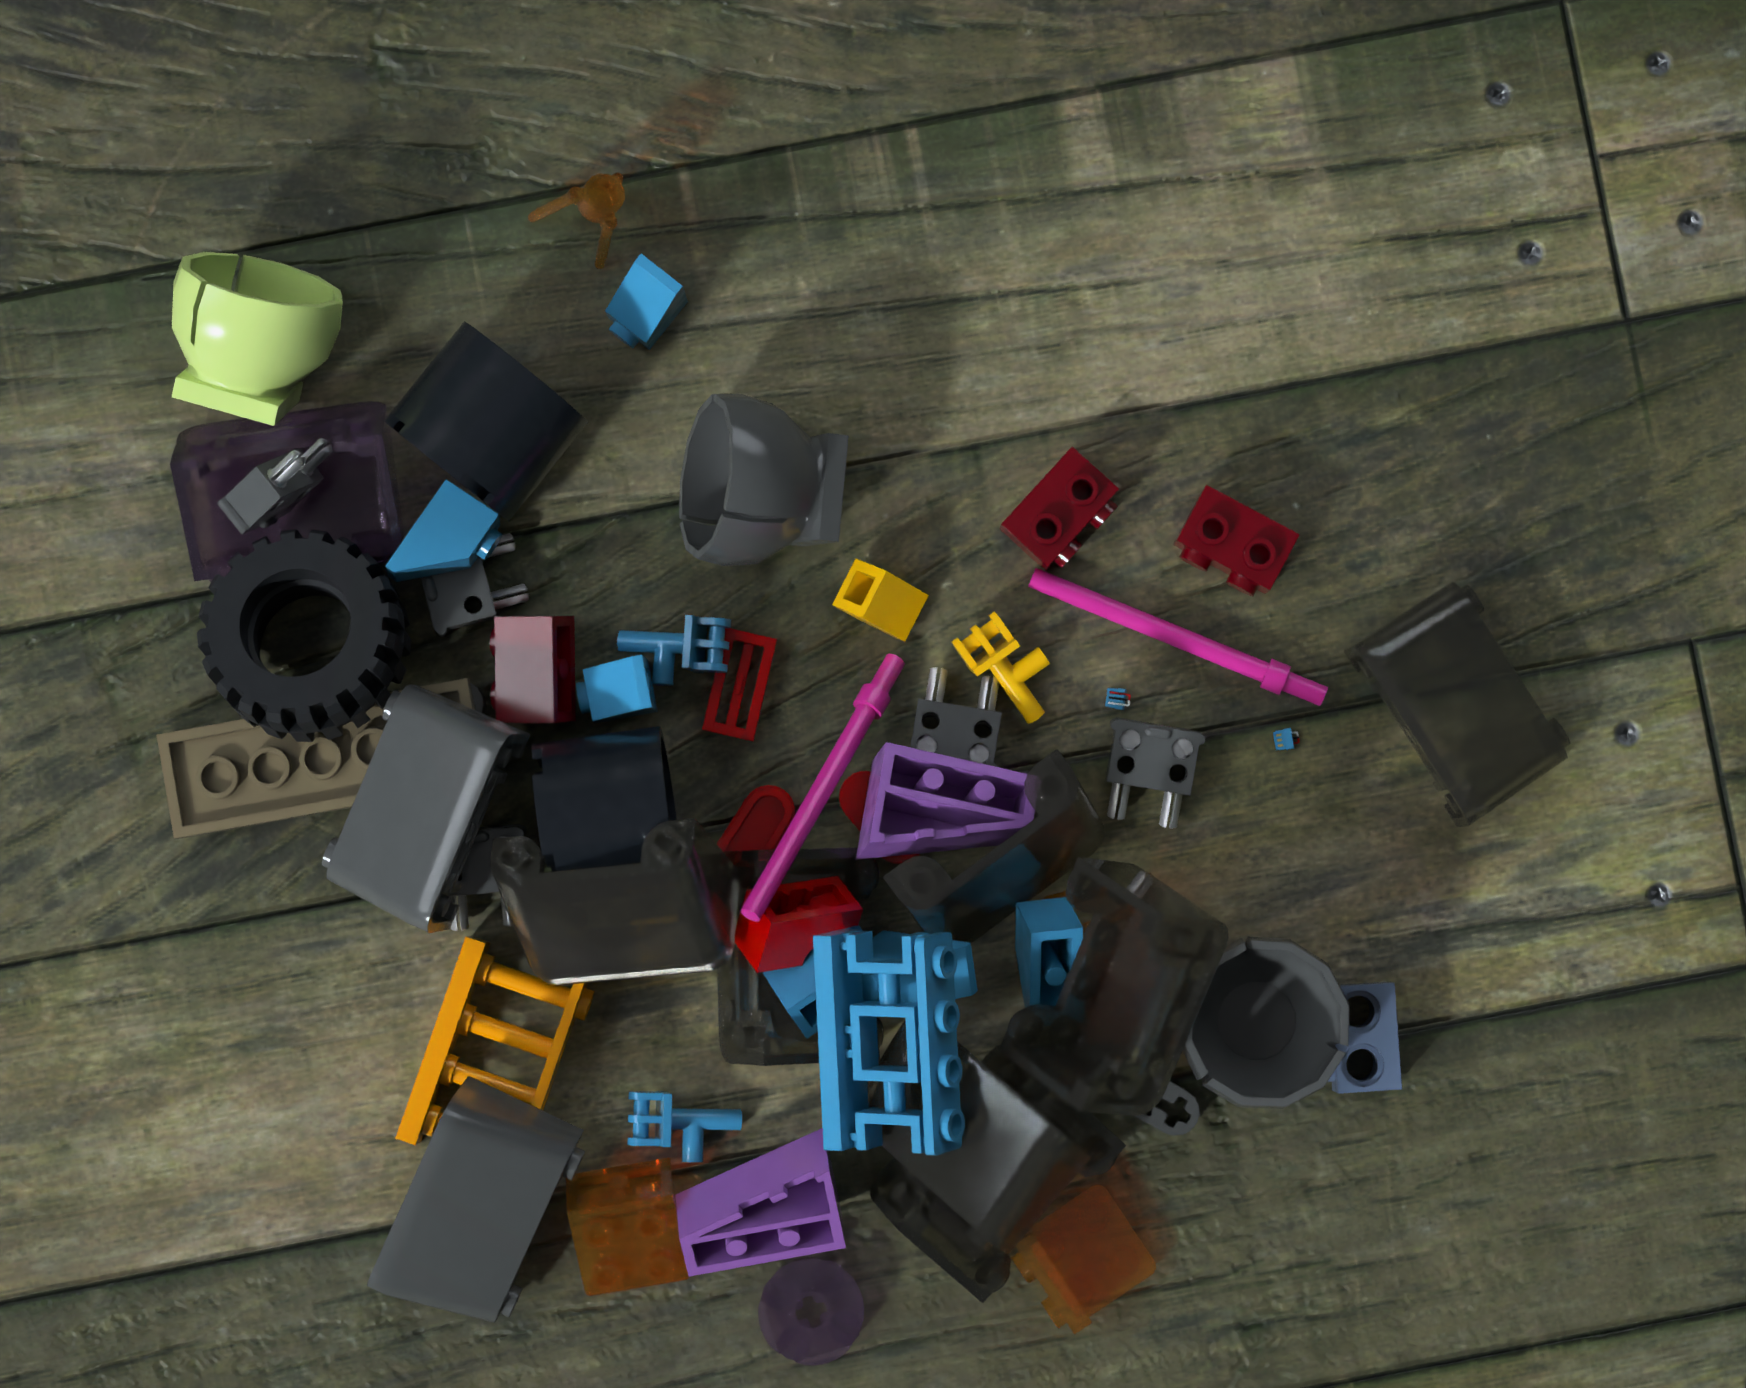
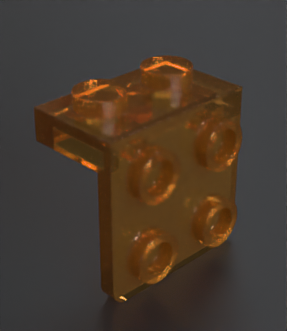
M1100 1184L1092 1185L1013 1238V1242L1019 1252L1013 1255L1011 1259L1028 1284L1038 1279L1048 1294V1297L1042 1300L1041 1304L1059 1329L1067 1323L1074 1335L1092 1323L1090 1316L1144 1281L1156 1269L1155 1261L1107 1189Z

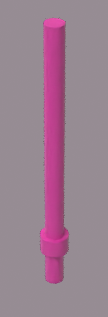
M1035 568L1028 585L1029 588L1261 682L1260 688L1277 695L1284 691L1321 706L1327 693V686L1290 672L1291 666L1272 658L1268 663L1041 569Z
M887 654L871 683L864 684L853 702L855 711L741 909V913L746 918L755 922L760 921L874 719L882 717L891 701L889 692L905 665L904 661L897 655Z

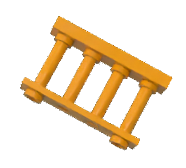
M466 936L395 1139L417 1145L422 1142L424 1135L432 1137L443 1114V1107L435 1105L441 1084L450 1087L452 1082L462 1085L468 1076L544 1111L575 1019L585 1021L595 993V991L586 988L590 977L577 974L572 988H568L494 962L495 956L487 954L491 942L473 936ZM489 982L564 1008L554 1039L478 1013V1007L470 1004L476 984L485 986ZM469 1032L546 1058L547 1060L537 1089L460 1063V1057L452 1054L459 1034L467 1037Z

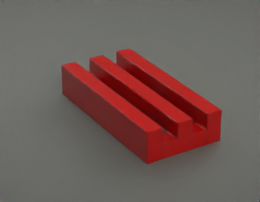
M725 628L724 641L730 643L729 650H724L723 664L729 666L734 641L743 642L744 646L726 723H718L716 718L727 673H715L702 730L754 742L777 639ZM756 645L764 647L746 728L744 729L736 727Z

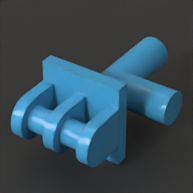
M685 615L684 633L620 630L617 646L619 651L654 653L652 684L673 686L675 654H682L681 667L692 672L727 673L728 665L723 664L724 650H729L730 642L724 641L725 628H731V620ZM707 627H709V640H706ZM705 650H708L707 662H705Z
M629 1091L628 1099L634 1100L633 1114H628V1122L633 1123V1137H627V1145L671 1147V1130H683L682 1162H703L704 1130H741L742 1128L741 1109L672 1108V1093L666 1091ZM650 1100H656V1114H649ZM649 1123H655V1137H649Z

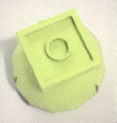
M201 252L182 257L173 282L172 329L189 365L176 376L172 398L275 426L299 402L303 387L302 380L323 364L330 355L341 328L343 305L341 290L321 277L283 263L243 255L235 291H232V282L239 259L238 254Z

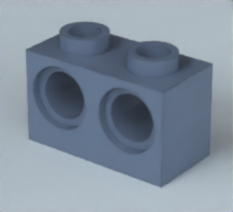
M1395 983L1341 984L1340 987L1347 1000L1353 996H1361L1367 1001L1369 1016L1361 1025H1349V1046L1335 1045L1338 1050L1346 1052V1055L1328 1080V1082H1332V1091L1340 1094L1402 1090ZM1365 1049L1372 1056V1070L1366 1077L1354 1079L1347 1071V1059L1355 1050Z

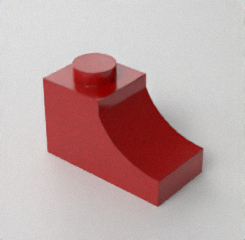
M838 876L780 884L759 922L746 918L740 911L732 939L757 973L803 966L805 957L813 949V935L858 926L863 908ZM747 889L742 907L746 902L748 896L750 895L752 889Z

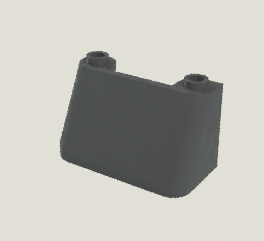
M409 684L402 692L393 691L385 705L382 717L387 723L340 837H334L330 841L322 859V866L327 868L326 876L329 881L406 923L428 933L450 930L460 905L451 902V897L448 895L449 893L460 891L463 881L458 880L496 786L498 783H504L508 773L499 769L500 767L506 768L511 756L521 759L530 734L423 687Z
M468 1076L451 1098L438 1122L372 1270L367 1287L387 1296L493 1323L496 1322L500 1314L510 1317L523 1288L514 1284L518 1276L517 1272L562 1176L572 1180L583 1159L585 1151L578 1148L577 1145L584 1130Z

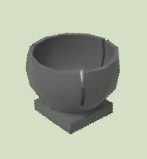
M741 393L712 394L699 408L686 443L680 478L679 519H682L680 528L686 551L699 560L721 566L758 564L788 545L805 547L839 542L849 436L826 433L810 437L783 410L773 403Z
M1248 936L1245 942L1240 938L1205 957L1180 996L1178 1043L1196 1079H1202V1086L1237 1107L1284 1109L1323 1089L1346 1055V1052L1338 1050L1335 1045L1349 1046L1350 1004L1327 962L1291 939Z

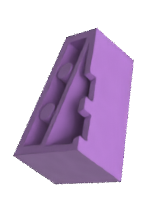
M886 742L872 760L856 860L1017 844L1033 826L1040 777Z
M823 1128L675 1194L679 1240L689 1277L846 1248L840 1202L829 1150H824Z

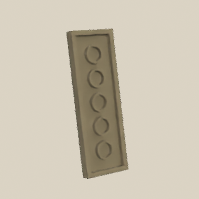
M468 678L420 686L475 710L470 679ZM377 704L372 706L366 712L371 720L359 728L353 722L341 726L343 736L328 740L322 732H315L313 742H297L290 733H287L283 739L268 735L259 725L253 727L244 719L156 735L174 839L352 808L387 723L382 717L384 708L381 709Z

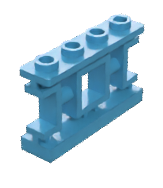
M840 929L813 935L824 1150L844 1151L851 1148L869 1150L883 1145L882 1125L911 1126L912 1153L938 1156L961 1148L965 1119L960 1108L959 1083L962 1077V1063L958 1057L957 1027L960 1013L955 1002L954 984L957 956L953 949L951 932H937L933 934L917 932L901 936L902 959L874 958L872 931L860 932V929ZM862 973H878L879 1001H863ZM900 974H916L917 1002H901ZM877 1017L905 1018L908 1066L879 1065ZM867 1081L883 1082L885 1108H869ZM921 1082L923 1110L906 1109L905 1083Z

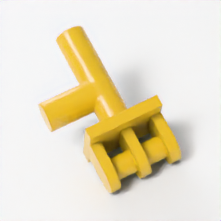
M994 611L988 615L990 618L989 622L980 628L975 624L970 628L972 634L962 641L957 637L951 643L966 663L968 669L977 677L986 670H991L1025 721L1031 724L1043 716L1045 711L1029 690L1025 681L1047 667L1050 662L1041 649L1037 647L1012 665L1007 655L1019 648L1020 645ZM1000 633L1002 639L991 645L989 640ZM979 647H982L984 651L975 658H972L970 654Z

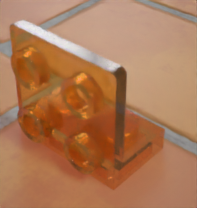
M670 1157L575 1173L572 1180L566 1178L567 1214L586 1295L593 1296L682 1281L689 1278L679 1240L674 1174Z

